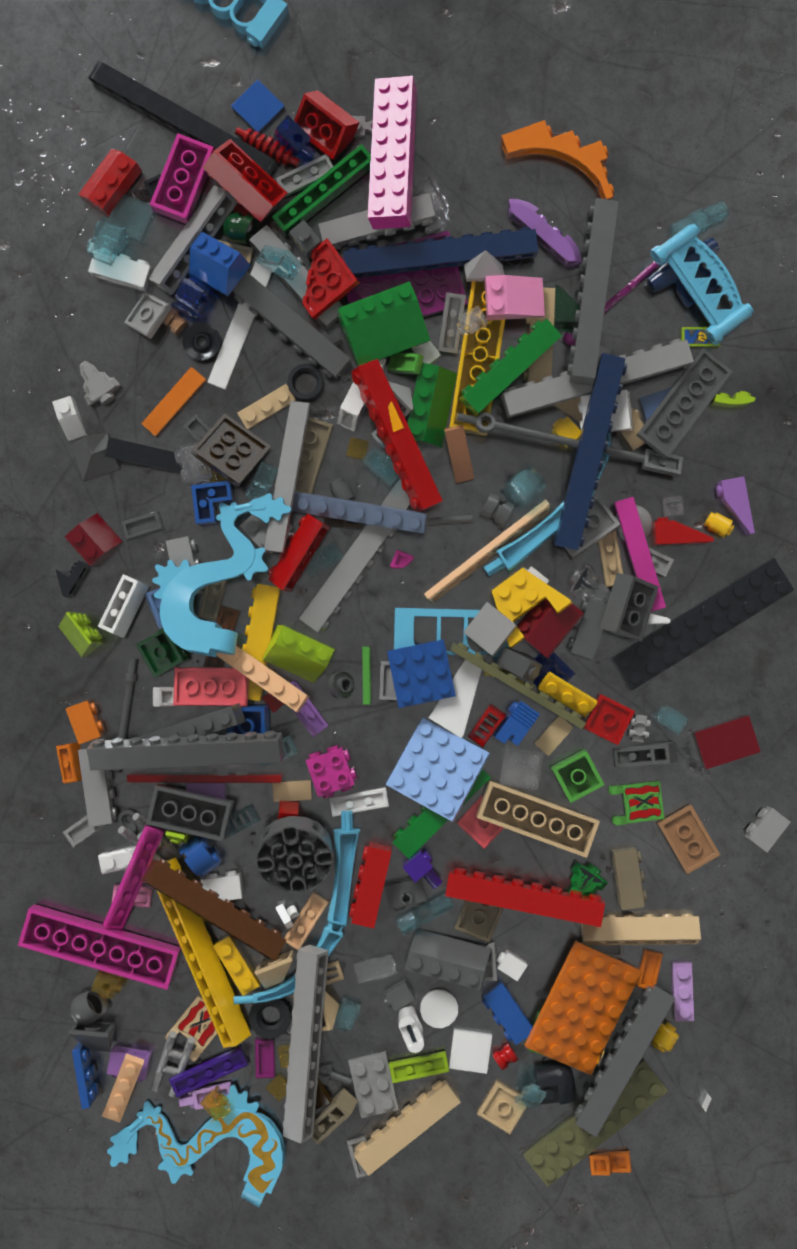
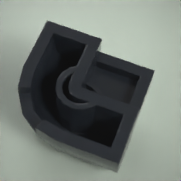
M556 1060L534 1061L540 1105L550 1103L562 1105L576 1100L575 1078L573 1071L568 1065Z

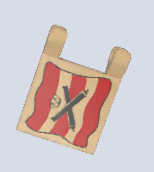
M199 995L166 1034L165 1039L167 1040L171 1031L176 1032V1034L181 1032L187 1038L194 1037L196 1048L189 1057L194 1062L216 1036V1029L205 1003Z

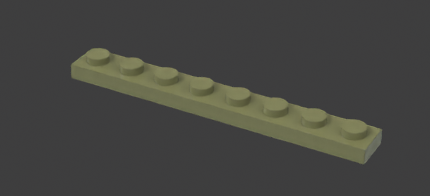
M453 642L449 649L580 729H583L586 724L582 720L583 716L574 710L572 713L567 711L566 705L558 700L556 703L549 700L551 696L543 691L537 693L533 690L534 686L524 681L522 684L517 681L518 676L509 671L507 674L501 671V666L493 661L491 664L484 661L486 657L478 652H475V654L469 652V647L465 644Z

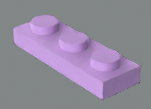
M671 962L672 992L676 998L673 1002L674 1021H694L692 962Z

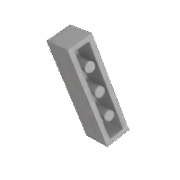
M78 750L89 827L115 823L118 814L116 807H113L112 801L115 799L114 789L110 787V780H112L111 770L90 771L87 750Z

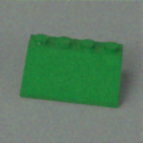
M410 281L338 308L337 317L358 366L375 359L380 361L430 341L425 321Z

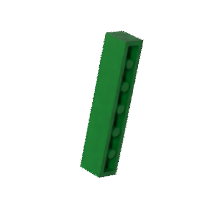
M361 144L272 216L273 222L282 234L288 237L289 232L302 221L306 222L367 173L370 170L371 154Z
M547 318L543 322L538 320L531 327L533 330L527 335L525 332L517 339L519 342L517 346L513 347L511 345L503 352L504 358L501 360L497 358L489 365L491 370L487 373L483 371L475 378L477 382L473 386L469 384L461 391L463 395L459 400L474 416L481 412L562 336Z
M483 768L463 805L491 778ZM422 806L420 808L422 812L417 817L413 815L406 822L408 826L404 830L400 828L393 835L392 843L410 859L448 819Z

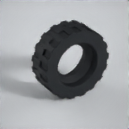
M284 998L255 1003L249 1012L251 1029L255 1031L256 1035L264 1039L278 1038L280 1035H283L288 1030L292 1020L291 1006ZM266 1007H274L279 1011L280 1019L275 1025H266L262 1021L261 1013Z

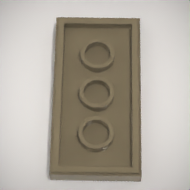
M308 417L295 491L313 494L332 434L333 424Z

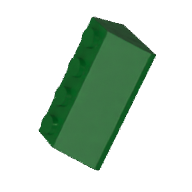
M423 362L420 375H417L412 400L413 410L409 415L408 426L416 443L442 448L445 436L444 429L447 426L457 373L441 366Z

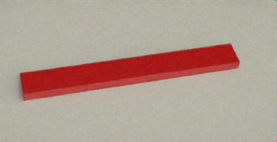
M127 774V782L281 783L283 781V774Z

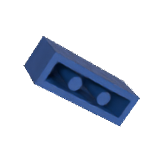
M502 980L482 992L484 997L482 999L483 1004L488 1010L492 1009L495 1014L493 1018L498 1026L503 1025L505 1028L503 1033L508 1041L511 1042L513 1040L515 1045L528 1038L533 1026Z

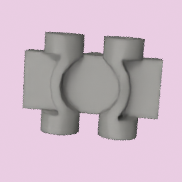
M635 714V718L631 719L630 725L633 726V729L629 730V737H632V741L644 743V739L649 738V732L645 731V728H650L651 721L647 720V716Z

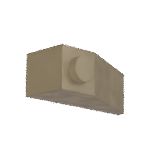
M343 1088L314 1119V1130L311 1140L317 1145L351 1115L358 1100Z

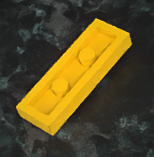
M550 671L538 685L539 690L584 717H587L597 705L596 699Z

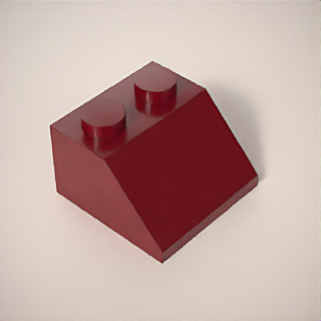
M98 513L79 523L64 536L83 559L93 567L123 542Z

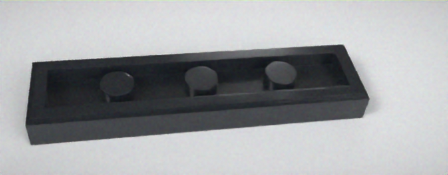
M109 437L105 457L181 473L185 454Z

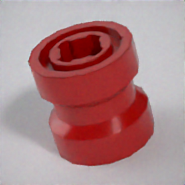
M509 1043L504 1045L501 1051H496L492 1054L502 1070L508 1068L509 1063H515L519 1060Z

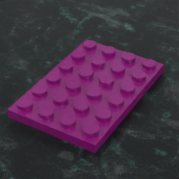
M449 231L410 241L420 243L431 238L435 239V241L443 240L444 237L450 236ZM457 266L357 278L360 283L347 293L349 304L410 281L422 315L426 317L443 312L446 292L465 295V291ZM465 299L464 307L468 306L467 299Z

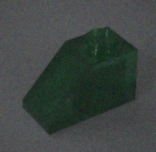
M555 285L554 327L556 329L573 330L578 323L574 321L578 304L560 285Z

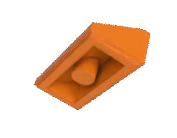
M78 742L56 746L63 784L81 781L82 775L78 750H81Z

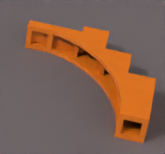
M545 120L501 135L500 143L506 159L528 154L549 155L562 159L576 166L593 181L598 188L601 199H613L615 194L612 184L608 183L606 167L602 166L605 165L609 154L607 147L603 146L601 140L579 148L581 146L578 136H575L573 130L552 137L551 127L546 125Z

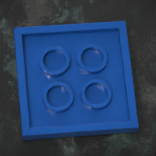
M444 639L387 651L399 708L456 696Z

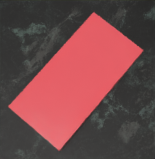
M175 667L173 706H233L240 703L241 707H248L249 678L235 668Z

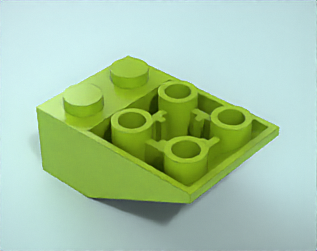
M67 612L58 627L79 655L87 657L104 644L101 640L103 637L97 629L93 630L90 626L91 621L86 614Z

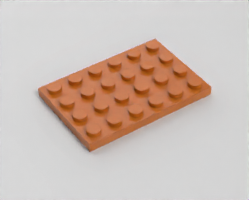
M575 940L524 1044L525 1047L592 1075L602 1050H604L642 971L637 967Z

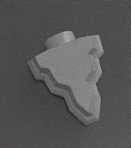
M87 361L80 364V372L85 381L83 388L86 395L84 398L88 406L98 402L101 405H105L115 398L113 393L121 386L114 377L110 378L105 372H99L91 363Z

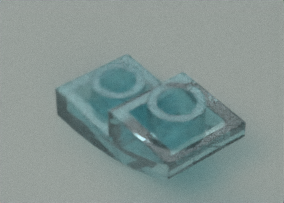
M530 1084V1086L523 1087L521 1095H516L514 1103L535 1108L543 1101L547 1092L541 1090L539 1085Z

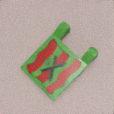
M660 781L608 787L609 794L623 793L625 816L612 817L613 824L624 825L665 819Z

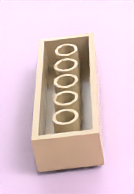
M488 780L476 813V817L481 820L586 858L600 823L596 818L492 780Z

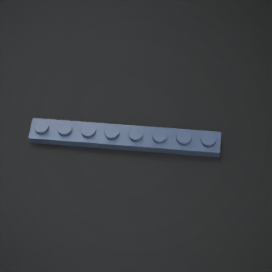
M295 491L292 511L417 533H425L428 514Z

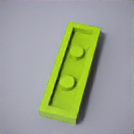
M445 1051L389 1062L392 1083L449 1072Z

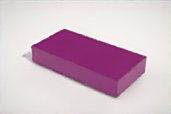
M255 1038L256 1078H275L276 1076L275 1038Z

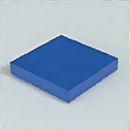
M257 79L231 105V108L254 131L261 133L285 109V105Z

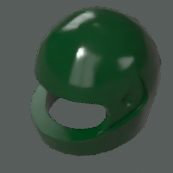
M235 212L224 220L223 233L231 243L248 245L250 244L249 239L258 233L260 221L251 214L243 217L241 212ZM253 220L250 232L246 233L250 222Z

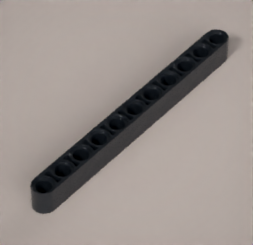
M99 60L88 76V79L95 85L185 136L213 146L214 150L231 139L268 175L271 176L277 165V162L270 156Z

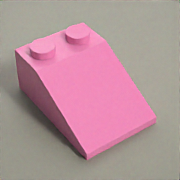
M512 275L485 277L487 320L545 317L543 278Z

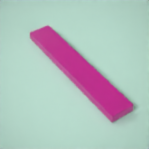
M634 497L614 502L635 576L659 586L651 612L666 608Z
M145 825L103 923L106 929L123 930L143 883L141 879L149 868L165 832L163 828Z

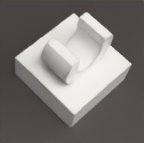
M283 904L276 907L286 928L293 927L294 924L291 919L299 916L295 906L292 905L287 910Z

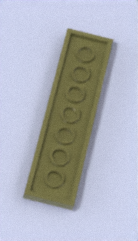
M642 1059L597 1137L575 1124V1114H573L527 1150L523 1156L548 1187L667 1093L668 1089L646 1061Z

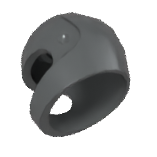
M93 989L84 992L73 999L70 1006L71 1018L79 1025L88 1026L105 1015L109 1009L108 1000L99 990ZM87 995H94L100 1000L102 1004L101 1014L96 1013L94 1006L87 999Z

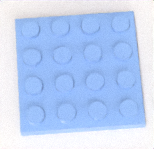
M422 717L386 785L454 822L490 753Z

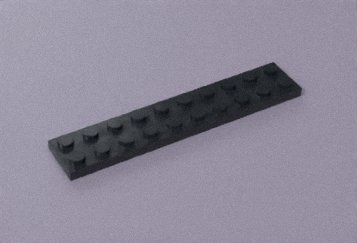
M772 558L673 619L669 624H665L642 639V642H636L611 659L630 690L633 691L794 591V588L776 559Z

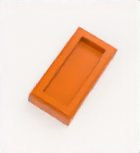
M643 949L639 967L642 973L635 985L636 987L646 989L648 985L652 987L653 984H657L663 957L662 952Z

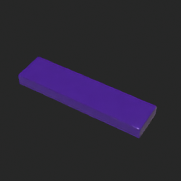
M240 1046L169 1078V1082L176 1097H180L248 1066V1061Z

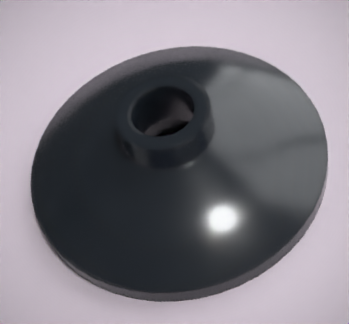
M198 322L186 329L182 343L185 352L191 358L203 361L217 354L220 349L221 338L214 326L206 322ZM201 340L206 341V344L204 346L199 345V342Z

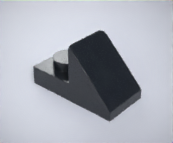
M83 561L75 562L70 568V576L56 569L62 596L66 598L71 597L88 569V564Z

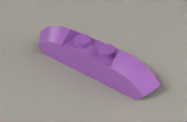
M509 199V217L522 228L530 227L531 229H536L537 241L565 266H575L582 263L580 251L574 240L569 235L563 237L562 232L558 228L550 226L548 220L543 215L537 214L539 209L524 200Z

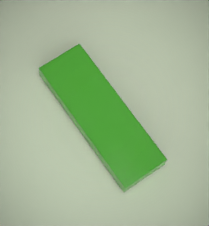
M362 647L363 705L371 703L370 647Z

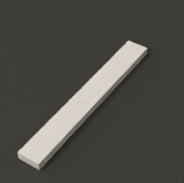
M258 254L250 275L267 288L273 270ZM245 303L243 305L238 304L208 379L209 384L224 390L228 386L255 318V315L248 310L250 307Z

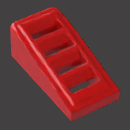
M490 704L467 737L481 747H484L504 720L506 714L493 704ZM489 713H491V714H493L494 716H496V717L498 718V720L495 719L493 716H491ZM485 718L488 719L490 722H492V723L495 724V725H494V726H491L489 723H487L486 721H484V719H485ZM480 725L484 726V727L487 728L490 732H489V733L486 732L485 730H483V729H482L481 727H479V726H480ZM478 731L479 733H481L483 736H485V739H482L480 736L475 734V732Z

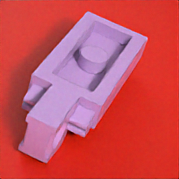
M231 1081L197 1088L180 1096L179 1105L180 1107L190 1105L195 1110L222 1105L219 1095L221 1093L229 1094Z

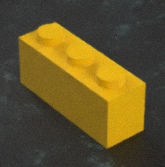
M227 934L214 943L213 948L242 996L260 986L261 982L255 974V969L237 939Z

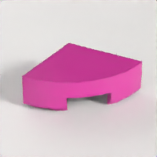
M396 550L390 568L400 569L406 567L412 562L414 556Z

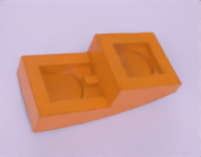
M630 1151L602 1152L589 1156L591 1175L611 1176V1173H631L632 1171Z

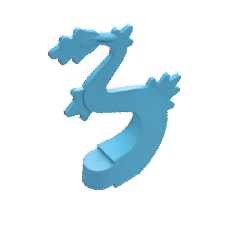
M268 493L263 497L253 499L249 503L237 505L236 502H232L230 506L222 502L219 503L221 513L216 516V519L221 521L222 531L234 551L230 559L200 563L194 566H190L188 560H183L179 567H176L172 560H168L166 567L159 564L155 565L159 576L153 578L152 582L160 586V589L154 593V597L162 599L160 604L161 623L168 637L182 649L190 653L216 657L217 652L235 655L238 633L222 629V626L217 623L200 620L194 613V596L201 588L207 585L236 578L243 574L248 581H251L255 573L267 572L269 570L262 558L266 550L264 548L255 549L251 541L235 527V521L239 516L248 512L265 523H269L270 518L281 521L284 514H289L292 511L290 506L284 504L282 497L272 500V494Z

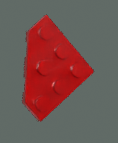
M328 238L312 250L311 269L308 270L306 280V295L303 296L302 304L313 319H317L360 283Z

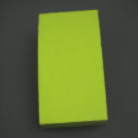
M745 391L735 393L732 398L726 393H719L713 397L711 405L730 408L742 407L753 403L755 397H752L750 393Z
M170 829L165 834L170 839L169 842L181 845V842L187 843L188 839L194 836Z

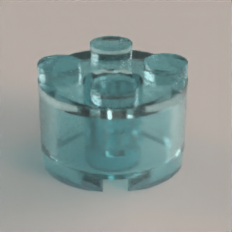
M530 463L526 465L528 469L524 471L520 469L506 482L508 487L503 486L501 488L516 506L527 505L532 500L531 495L541 492L546 487L545 479Z

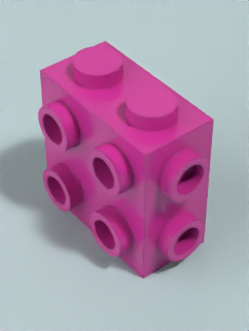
M338 745L327 748L328 752L320 754L319 751L309 754V759H306L318 797L323 796V799L333 796L334 791L341 789V792L353 789L352 785L355 784L354 780L357 779L354 768L350 769L348 761H351L348 750L344 751L343 747L338 748Z

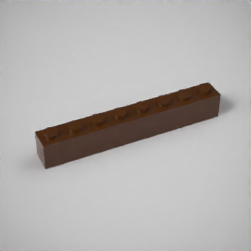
M163 859L152 861L141 879L142 882L269 960L276 961L287 941L282 937L283 934L274 928L271 931L262 920L257 919L255 921L250 918L251 914L246 910L241 909L239 911L234 908L235 904L227 899L223 901L218 898L219 894L211 889L207 891L202 888L203 884L195 879L192 881L187 879V874L179 869L174 871L170 868L171 864Z

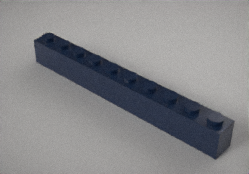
M524 227L520 228L519 231L513 232L510 229H506L496 234L484 232L479 236L465 234L462 238L447 236L443 240L437 241L431 238L420 243L407 241L403 245L389 243L385 245L386 247L371 245L361 250L359 248H349L347 251H344V260L356 278L464 266V264L485 250L498 261L537 257L538 244L536 229Z
M606 353L600 355L596 378L592 386L554 545L579 550V547H583L585 536H582L584 528H587L590 517H587V514L594 504L592 493L598 487L599 479H596L598 471H601L604 460H601V457L608 447L606 437L607 433H611L613 422L610 420L612 413L615 414L618 402H615L617 394L620 395L623 383H620V380L627 370L626 358Z

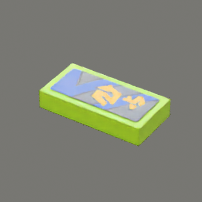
M708 327L681 328V341L688 340L689 347L691 348L720 347V343L713 345L706 337L705 329Z

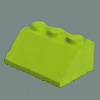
M277 625L262 660L314 683L326 669L335 649L288 627Z

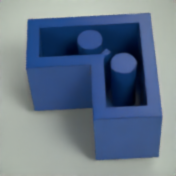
M222 481L191 485L195 523L198 526L217 524L216 504L234 502L232 483Z

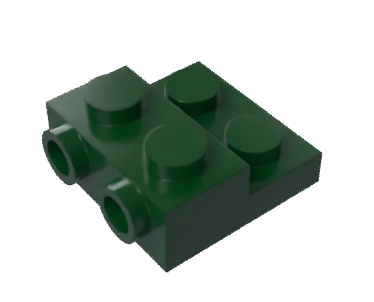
M163 628L136 644L154 678L190 659L188 655L190 652L175 644Z

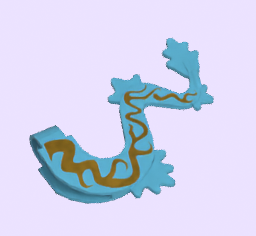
M231 1085L228 1095L224 1093L219 1095L222 1105L210 1108L214 1116L201 1127L187 1144L181 1145L177 1142L168 1119L160 1113L162 1110L161 1106L154 1108L150 1101H145L143 1111H138L137 1113L138 1118L130 1126L111 1136L110 1141L114 1143V1146L110 1147L107 1153L111 1155L110 1165L112 1167L117 1166L120 1162L128 1163L129 1153L134 1155L137 1153V1130L145 1125H153L157 1131L159 1151L163 1158L158 1169L167 1171L171 1183L175 1184L183 1174L192 1176L194 1171L191 1164L200 1159L220 1140L226 1137H236L248 1147L250 1154L249 1166L243 1178L246 1184L241 1198L259 1208L266 1194L272 1193L284 1166L286 1146L282 1133L276 1124L264 1114L257 1112L259 1102L248 1103V1092L244 1091L242 1094H239L236 1086Z

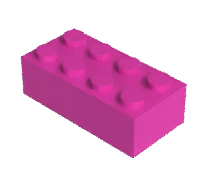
M177 133L150 202L153 212L185 224L188 223L193 216L208 177L207 172L202 167L215 151L213 146Z

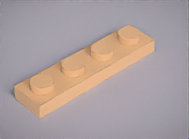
M126 1053L102 1117L121 1122L142 1069L144 1059Z

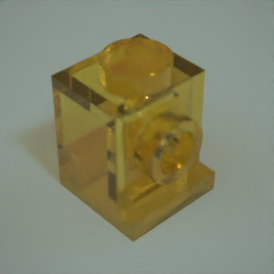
M218 1085L200 1103L215 1121L220 1117L224 1119L231 1112L229 1100L223 1093L220 1094L218 1092L220 1089Z

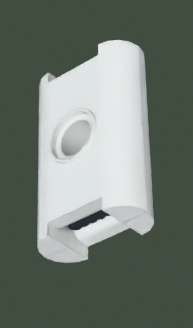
M409 1003L399 1009L398 1024L408 1050L412 1053H418L424 1047L423 1026L414 1005Z

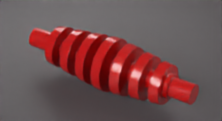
M237 127L235 135L241 137L242 141L248 145L255 147V149L273 159L275 158L276 162L280 163L282 161L283 165L292 164L296 167L300 164V159L293 156V151L289 149L286 152L287 147L284 145L280 147L281 143L277 140L274 142L273 137L269 136L267 138L265 134L260 136V132L255 131L253 133L252 129L243 130Z

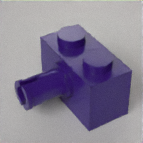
M420 848L410 859L407 858L402 862L403 869L415 883L421 877H424L432 888L436 889L443 881L432 870V855L426 849L422 850Z

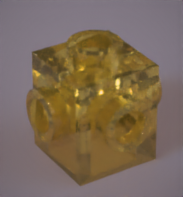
M99 970L91 991L98 993L104 999L113 998L117 993L120 994L124 984L121 982L122 976Z

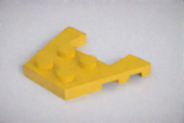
M521 568L492 590L497 610L512 622H515L546 598L558 614L572 604L570 599L524 568ZM517 627L507 639L510 648H513L524 640L525 637Z

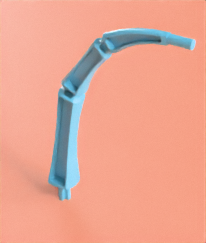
M607 433L606 440L608 441V447H611V433ZM602 453L601 460H604L602 470L598 471L596 479H600L610 455ZM564 501L536 527L515 541L496 550L499 558L484 566L489 577L503 568H506L511 573L527 557L557 533Z
M352 810L341 811V828L334 829L335 877L333 893L327 916L328 925L324 927L321 938L316 946L329 950L328 957L344 937L343 928L348 925L352 879L360 829L353 828ZM295 974L285 982L269 990L248 996H234V1004L263 1003L294 994Z

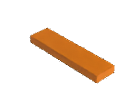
M190 367L141 424L157 437L205 383L206 379L193 367Z

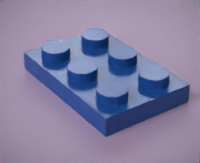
M78 1042L72 1050L81 1108L86 1109L90 1108L97 1095H99V1085L95 1083L96 1067L91 1061L93 1050Z

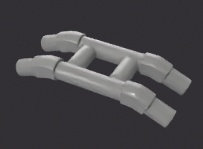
M138 813L133 815V820L143 828L145 825H148L146 824L147 818ZM124 826L119 827L118 833L137 846L143 831L136 836L135 833ZM163 834L157 850L164 845L179 859L182 855L177 845L169 842L170 839ZM155 853L153 860L160 861L162 859L161 856Z
M171 1031L169 1033L152 1082L151 1091L158 1092L164 1073L175 1076L185 1071L195 1043L194 1037L188 1038L184 1051L181 1052L172 1049L177 1036L176 1032ZM169 1056L180 1059L178 1068L167 1065ZM171 1086L169 1096L176 1098Z

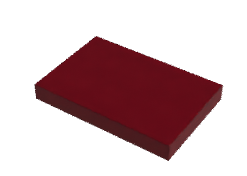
M749 715L693 732L705 769L761 752Z

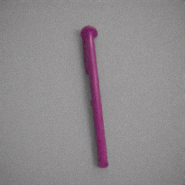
M655 261L605 303L604 314L660 266ZM566 332L564 334V342L568 345L575 344V339H572L573 332L570 334Z

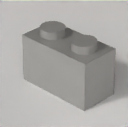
M769 806L761 809L757 815L759 818L755 823H751L747 827L745 835L747 839L767 853L791 823Z

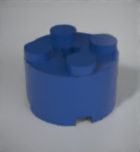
M194 835L187 843L182 844L178 850L181 855L185 853L186 859L184 861L197 876L200 875V878H203L221 864V854L215 846L211 847L209 845L208 838Z

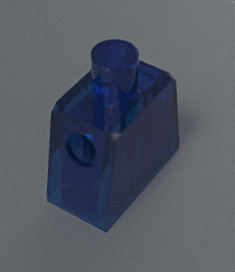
M287 115L275 129L274 139L279 141L281 145L286 146L287 150L293 151L295 157L302 154L310 160L316 153L309 145L311 137Z

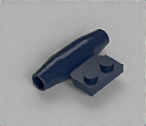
M714 238L703 241L715 254L720 251L719 245ZM689 247L684 262L699 261L700 256L695 253V248ZM668 262L647 279V283L653 292L676 284V293L685 308L695 304V301ZM705 263L699 264L695 278L710 277L711 272L703 267ZM715 279L710 280L706 294H710L720 287Z

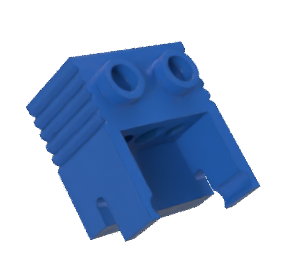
M517 700V702L512 701L507 708L509 713L493 734L495 738L504 744L507 740H510L518 746L540 716L538 712L521 700Z

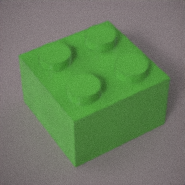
M585 749L550 767L570 803L605 785Z

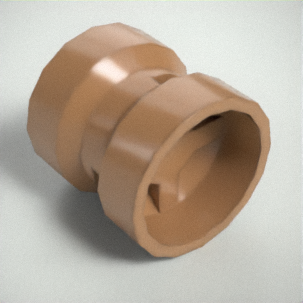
M172 308L162 323L165 326H169L174 335H178L185 329L188 321L184 317H180L179 312Z

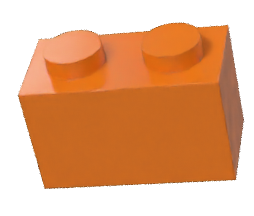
M91 700L66 708L79 745L104 736V724L101 720H98V708Z

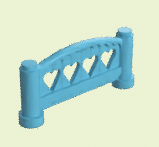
M693 223L686 226L661 246H655L650 250V254L659 266L668 262L711 326L705 329L706 337L713 345H717L723 341L725 335L751 317L754 310L749 303H742L738 289L729 271L719 257L705 243L698 239L697 236L700 231ZM689 247L695 248V253L700 256L699 261L684 262ZM700 263L706 264V269L711 272L710 277L695 278ZM711 279H716L717 285L721 286L722 291L720 293L706 294ZM723 294L727 295L728 301L732 303V308L717 310L721 296Z

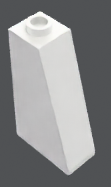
M382 359L379 361L383 370L385 367L386 359ZM354 382L340 407L337 421L338 425L353 432L366 408V403L362 401L360 396L361 392Z
M464 659L452 678L456 696L440 699L428 718L462 738L482 669Z

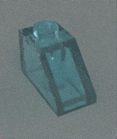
M268 245L263 247L255 260L258 264L276 275L289 280L294 279L303 265L289 250Z

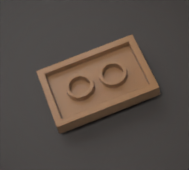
M691 804L657 823L686 874L720 856L719 851Z

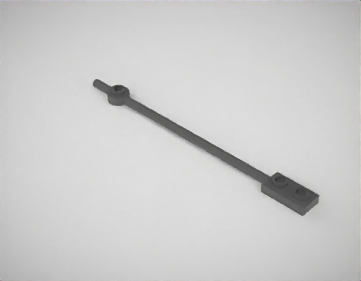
M487 412L479 414L478 417L457 413L456 416L457 421L475 424L476 429L481 433H489L493 429L576 448L579 440L497 422L494 416ZM607 447L606 452H603V454L642 462V469L675 477L681 475L683 457L671 454L665 459L655 450L646 449L643 455L612 447Z

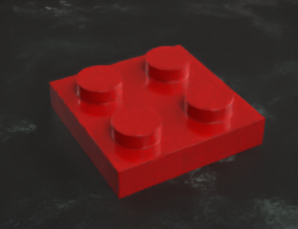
M599 694L597 705L590 712L583 728L619 745L635 711Z

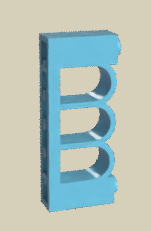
M193 0L198 4L209 3L212 13L220 19L231 18L234 28L239 33L246 34L247 40L251 45L259 46L262 49L289 13L288 4L282 0H259L264 5L255 18L250 22L242 23L236 19V16L247 0H234L227 7L216 6L214 4L215 0Z
M395 608L394 650L415 645L414 617H437L436 641L441 640V617L463 618L464 632L468 627V618H475L480 610ZM463 633L462 643L469 647L468 636ZM507 640L495 656L489 654V656L493 657V660L499 658L504 647L510 648ZM469 647L468 651L475 654V651ZM446 650L447 655H457L454 652ZM484 650L478 653H480L481 655H486L488 652Z

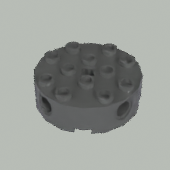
M288 816L272 822L263 829L257 840L256 866L260 879L271 889L284 894H294V892L302 891L306 893L318 888L326 882L333 868V843L329 832L318 822L307 817Z

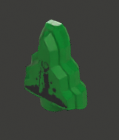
M575 861L571 869L573 875L570 879L572 884L570 890L580 891L583 896H590V894H595L597 890L605 888L608 882L600 876L602 872L591 863L585 866Z

